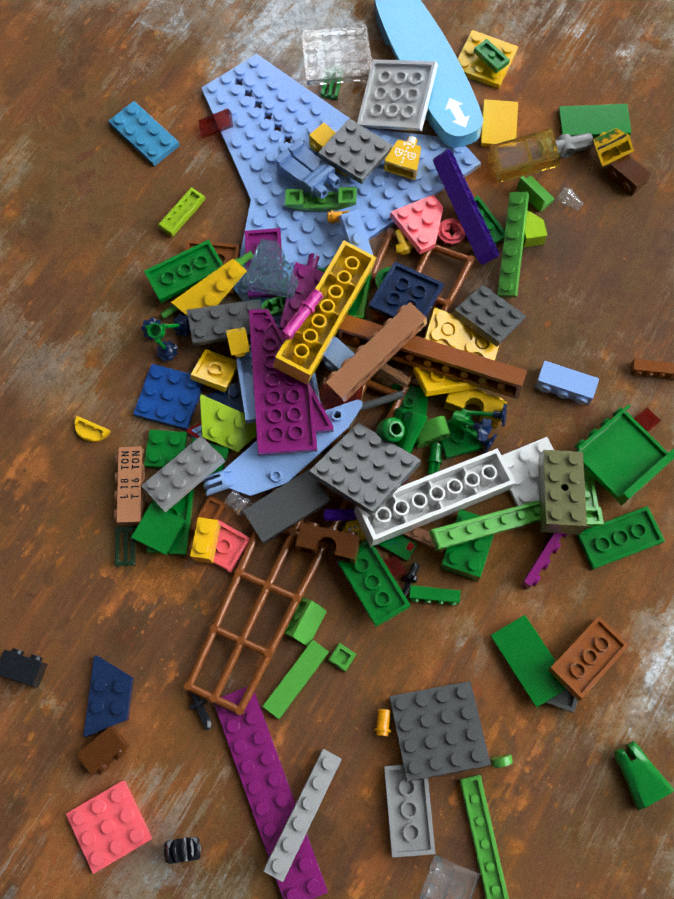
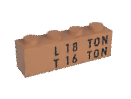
M142 446L119 447L118 454L115 456V462L118 465V472L115 473V483L118 486L117 491L114 493V499L117 502V510H114V520L117 521L120 527L138 526L144 516L145 490L141 485L145 483V451Z

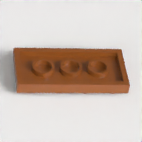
M598 616L554 662L548 671L580 701L629 645Z

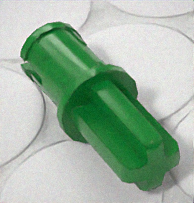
M439 443L430 444V454L427 460L429 464L428 476L439 472L440 465L442 464V445Z

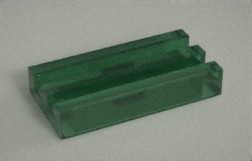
M135 526L115 527V567L136 566V540L131 538L136 530ZM121 531H124L123 561H120ZM128 531H131L130 561H128Z

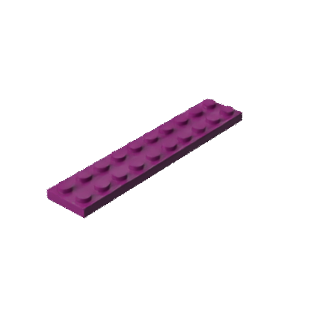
M247 687L225 695L222 698L238 705ZM254 691L243 715H237L221 706L214 705L267 855L270 857L296 802ZM307 833L284 881L277 880L283 899H314L328 893Z

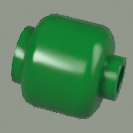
M395 417L382 420L376 429L377 435L381 439L392 443L400 441L405 434L403 422Z

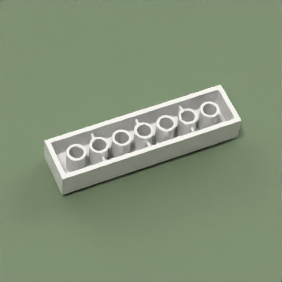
M497 448L399 487L373 516L357 506L354 509V513L371 547L455 513L460 509H465L509 491L516 482Z

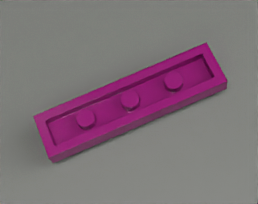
M552 534L521 586L528 590L531 585L534 587L537 585L541 578L538 575L541 569L546 570L551 562L548 559L551 553L555 554L561 546L559 543L560 538H565L567 534Z

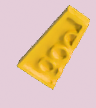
M233 258L171 303L186 316L189 309L216 306L247 270Z

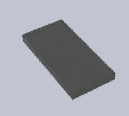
M309 470L247 507L243 512L263 544L329 504L330 499L318 481L309 476Z

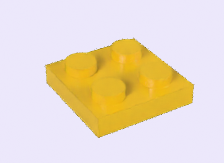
M205 349L192 371L190 379L226 392L238 370L237 361Z

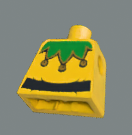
M617 128L607 133L603 132L593 140L602 167L634 151L630 136Z

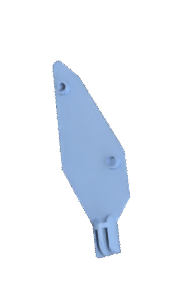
M357 399L325 410L334 426V432L316 433L317 452L258 456V444L256 441L224 470L210 474L202 481L205 482L203 484L204 489H208L206 490V495L209 496L230 488L252 496L288 483L350 426L363 405L362 401ZM335 414L341 415L340 418H335L334 416Z

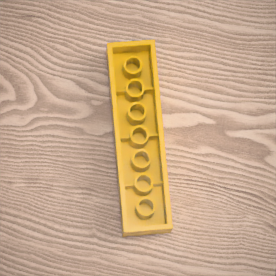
M346 241L342 242L315 288L323 294V298L316 305L315 311L305 319L292 339L284 341L275 357L274 368L305 384L309 383L371 273L377 257Z

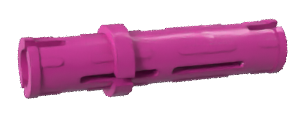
M312 290L308 298L301 302L298 311L280 332L285 339L291 340L305 319L315 311L316 305L323 298V294L319 290Z

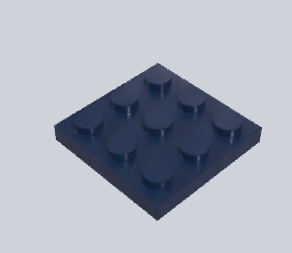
M394 262L370 301L369 309L393 319L401 306L411 302L427 317L442 292L444 283Z

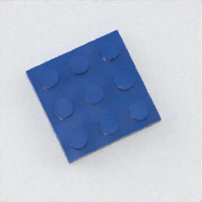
M151 364L133 415L187 430L189 429L204 384L191 380V374Z

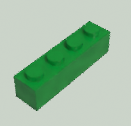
M410 585L409 600H412V602L424 601L427 604L437 602L436 604L438 605L447 603L449 606H457L460 603L461 590Z

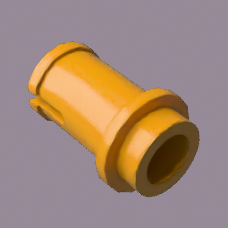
M331 210L327 212V222L331 224L339 222L338 216L349 212V210L334 212Z
M378 709L377 728H374V731H376L377 736L388 737L391 732L389 730L391 710Z

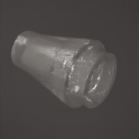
M565 187L557 197L560 203L576 211L584 204L576 193L568 187Z

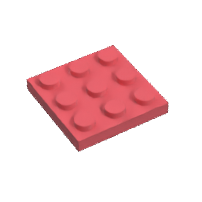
M125 780L66 813L93 874L153 839Z

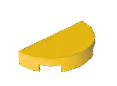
M79 416L75 418V430L79 437L87 442H99L111 433L109 429Z

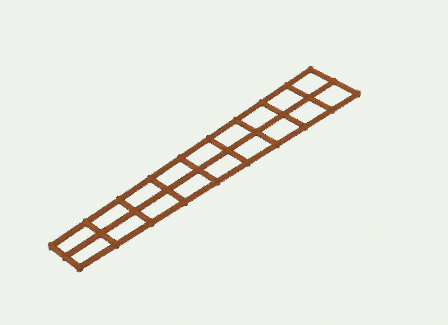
M388 228L376 256L377 258L371 271L370 287L373 281L375 282L377 271L392 238H397L396 230L393 228ZM435 244L434 249L422 254L415 271L422 273L432 251L465 262L447 299L438 297L435 304L443 306L441 310L448 312L474 263V256H468ZM413 366L407 375L410 378L409 384L405 388L401 387L400 389L403 392L404 398L415 378ZM327 368L318 386L320 400L327 386V378L334 370L330 371ZM370 378L357 390V395L354 396L352 401L359 399L360 395L363 397L367 387L386 395L398 391L370 381ZM404 398L393 402L385 419L395 417V408L400 407ZM346 429L342 434L346 435L349 430ZM342 434L332 442L329 451L343 438ZM301 470L296 476L298 477L305 471ZM318 482V483L320 484V486L329 489L328 487H326V486L323 485L322 483ZM281 486L273 488L271 493L280 488ZM344 498L339 509H348L351 502ZM304 519L283 532L288 534L266 581L245 572L259 539L254 529L191 673L184 684L185 690L237 715L244 714L263 673L330 544L324 543L319 547L317 556H314L296 593L274 585L273 583L294 539L298 538L299 529ZM332 521L330 527L338 528L341 521ZM243 579L261 587L262 590L239 636L221 628L220 625L238 584ZM269 592H273L291 600V603L268 648H265L247 640ZM217 634L236 643L213 693L194 684ZM243 647L262 655L263 658L240 703L237 705L220 697Z

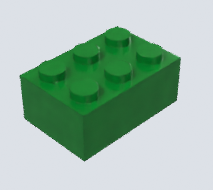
M460 509L455 523L476 518L480 515ZM494 535L446 548L440 569L478 582L481 578Z

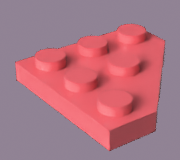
M434 195L391 211L390 218L417 252L422 254L435 247L443 205Z

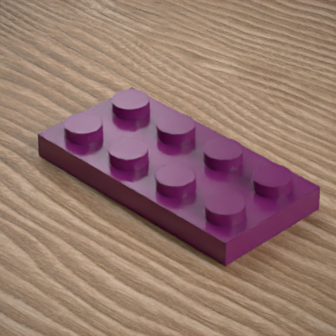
M280 228L244 231L246 253L251 251L254 255L251 260L246 262L249 299L285 295Z

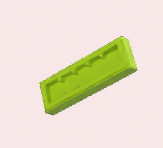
M191 187L158 224L159 228L173 237L206 200L205 196Z

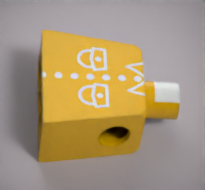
M409 136L407 141L397 140L385 158L384 171L416 180L421 147L416 145L417 138Z

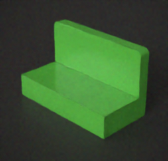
M531 175L527 178L524 176L520 177L517 190L519 192L527 191L529 193L528 201L540 212L554 202L555 198Z
M302 597L284 634L308 646L320 626L326 610L312 600Z

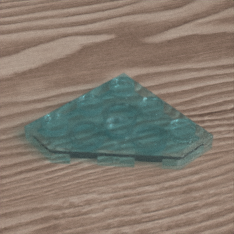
M261 239L241 286L247 290L293 298L299 282L278 241Z

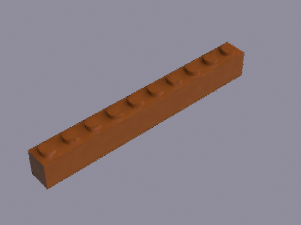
M347 314L339 328L338 339L343 344L358 348L369 342L370 336L376 331L379 332L383 325ZM418 336L410 339L391 358L518 399L527 374V370Z

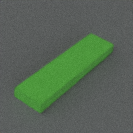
M312 640L263 707L280 719L329 654V651Z

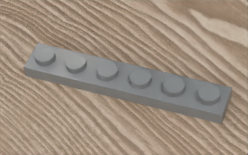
M322 749L263 869V872L281 882L284 881L342 760L338 756Z

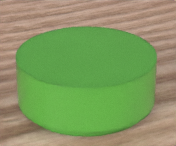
M511 754L499 755L490 759L494 768L505 767L513 763Z

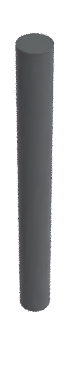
M401 390L363 402L360 411L404 398L403 392ZM335 414L334 417H335V418H340L341 415H340V414Z

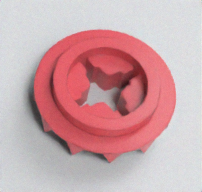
M450 218L440 223L438 231L439 240H443L445 244H459L465 238L466 234L459 220ZM451 227L453 232H455L453 237L448 233Z

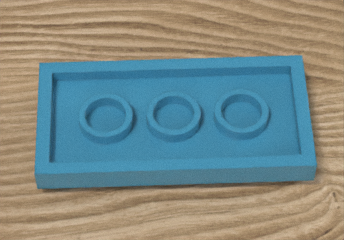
M135 101L108 121L110 126L153 166H156L180 146L179 142Z

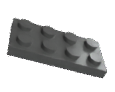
M257 299L187 310L193 346L228 341L226 330L244 327L247 338H251L249 310L262 309L261 300Z

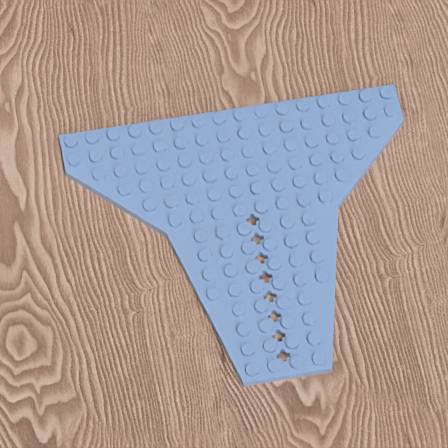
M256 54L203 86L202 92L251 201L245 231L280 228L285 294H287L295 262L307 265L308 255L314 253V259L316 254L320 257L317 270L318 268L325 269L331 263L345 238L340 222H334V224L327 222V212L330 211H303L285 207L286 189L302 188L277 171L275 158L286 149L288 150V147L298 139H301L305 146L318 157V152H314L309 146V134L322 123L327 124L332 130L337 132L350 118ZM237 82H242V85H241V86H240L239 84H237V85H235V84H236ZM247 93H251V95H252L251 97H249V96H246V97H245V95H246ZM256 105H261V108H260V109H259L258 107H256V108H254V107H255ZM266 116H271V120L264 118ZM279 127V128H281V131H280V132H279L278 130L274 131L275 128ZM366 128L393 146L397 140L407 141L409 136L417 138L416 145L421 147L416 180L384 171V158L363 184L349 176L345 177L342 173H338L335 170L336 175L340 178V185L336 189L329 185L327 189L328 192L339 191V187H357L356 205L333 210V212L347 210L350 212L358 209L368 241H370L395 224L390 218L391 211L428 196H435L445 189L434 166L433 158L446 149L451 150L464 177L481 166V162L466 146L450 147L444 144L438 136ZM286 139H290V140H291V143H288V142H285V143H284V141H285ZM245 234L243 237L240 257L246 254ZM247 272L234 286V292L242 302L260 299L262 305L265 300L274 298L249 299Z

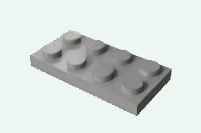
M200 436L141 486L161 509L166 512L220 467L225 460Z
M403 765L384 766L392 858L435 854L428 778L406 782Z

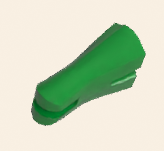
M395 408V418L403 422L405 434L400 441L393 444L411 454L428 417Z
M634 740L626 744V748L633 761L630 760L623 748L614 751L615 758L624 775L637 811L652 805L674 791L673 787Z

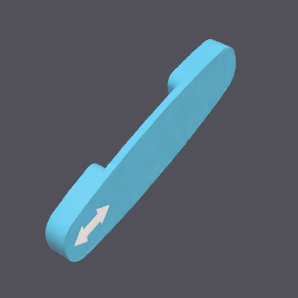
M374 0V14L384 42L391 47L396 59L436 61L438 64L425 116L432 129L442 142L450 147H463L477 141L483 124L479 104L455 53L421 0Z

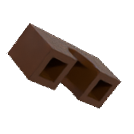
M313 522L301 524L295 544L297 551L317 556L318 549L322 544L332 543L336 546L334 555L337 561L356 564L361 545V538L357 533L352 531L340 532L337 528L330 526L323 528Z

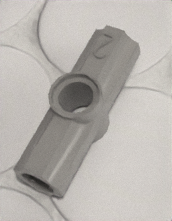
M589 132L575 136L563 134L556 140L540 143L538 146L539 156L542 160L560 155L562 158L570 157L575 152L591 149L593 147V136Z

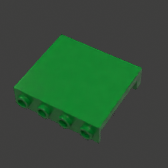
M630 404L624 409L619 407L612 414L614 417L611 420L606 418L600 424L601 428L599 430L593 429L587 435L589 438L586 441L582 439L574 446L576 448L575 452H583L584 468L621 506L674 459V448L668 453L627 412L631 407Z

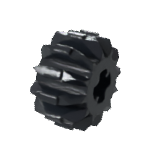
M197 837L174 839L164 843L165 862L168 864L194 861L201 857V844Z

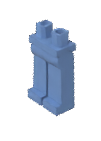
M298 139L288 147V150L286 149L275 158L277 171L307 193H310L313 199L316 196L324 199L328 194L327 187L329 185L335 189L340 185V178L336 175L335 168L318 158L305 146L301 139Z

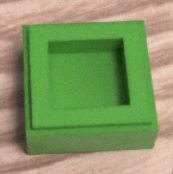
M339 643L328 661L346 672L357 654Z

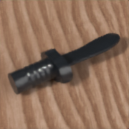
M412 563L408 574L402 577V581L405 582L402 589L405 597L411 583H416L418 580L416 574L420 566L417 563Z
M189 692L194 702L190 705L191 710L197 709L205 729L209 730L211 728V720L204 707V704L208 701Z

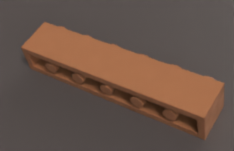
M411 302L401 306L393 319L389 318L379 332L376 331L370 336L369 342L359 346L355 351L356 354L351 359L347 358L337 372L334 371L328 376V381L326 382L328 387L343 402H346L427 324V318Z

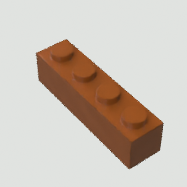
M633 359L631 362V374L674 380V363Z

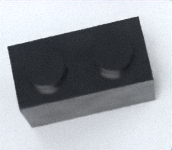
M12 648L11 651L4 649L0 658V675L39 688L48 665L42 662L43 658L31 654L30 658L23 656L24 651Z

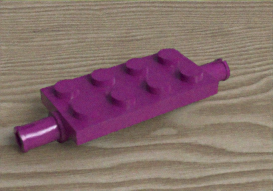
M314 253L308 255L307 265L295 262L278 326L280 331L284 329L298 311L301 302L305 301L312 290L317 287L325 273L317 270L320 259L317 254L315 259Z

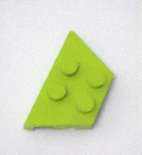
M202 394L200 395L201 436L238 452L257 436L256 422L246 423L244 413Z

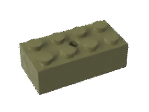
M543 450L538 459L541 532L581 534L587 527L583 452Z

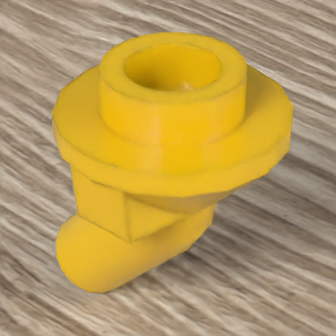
M400 229L396 230L395 233L399 244L395 245L396 253L401 255L410 253L413 245L409 240L406 241Z

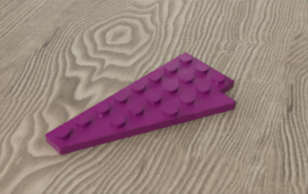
M249 310L258 456L317 452L316 433L334 432V426L309 383L305 384L273 367L275 357L285 339L281 335L269 310Z

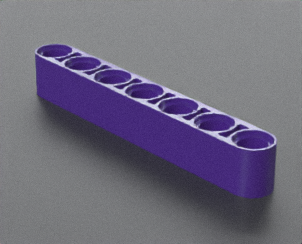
M446 149L433 158L434 166L477 260L481 265H485L499 256L498 249L451 150Z

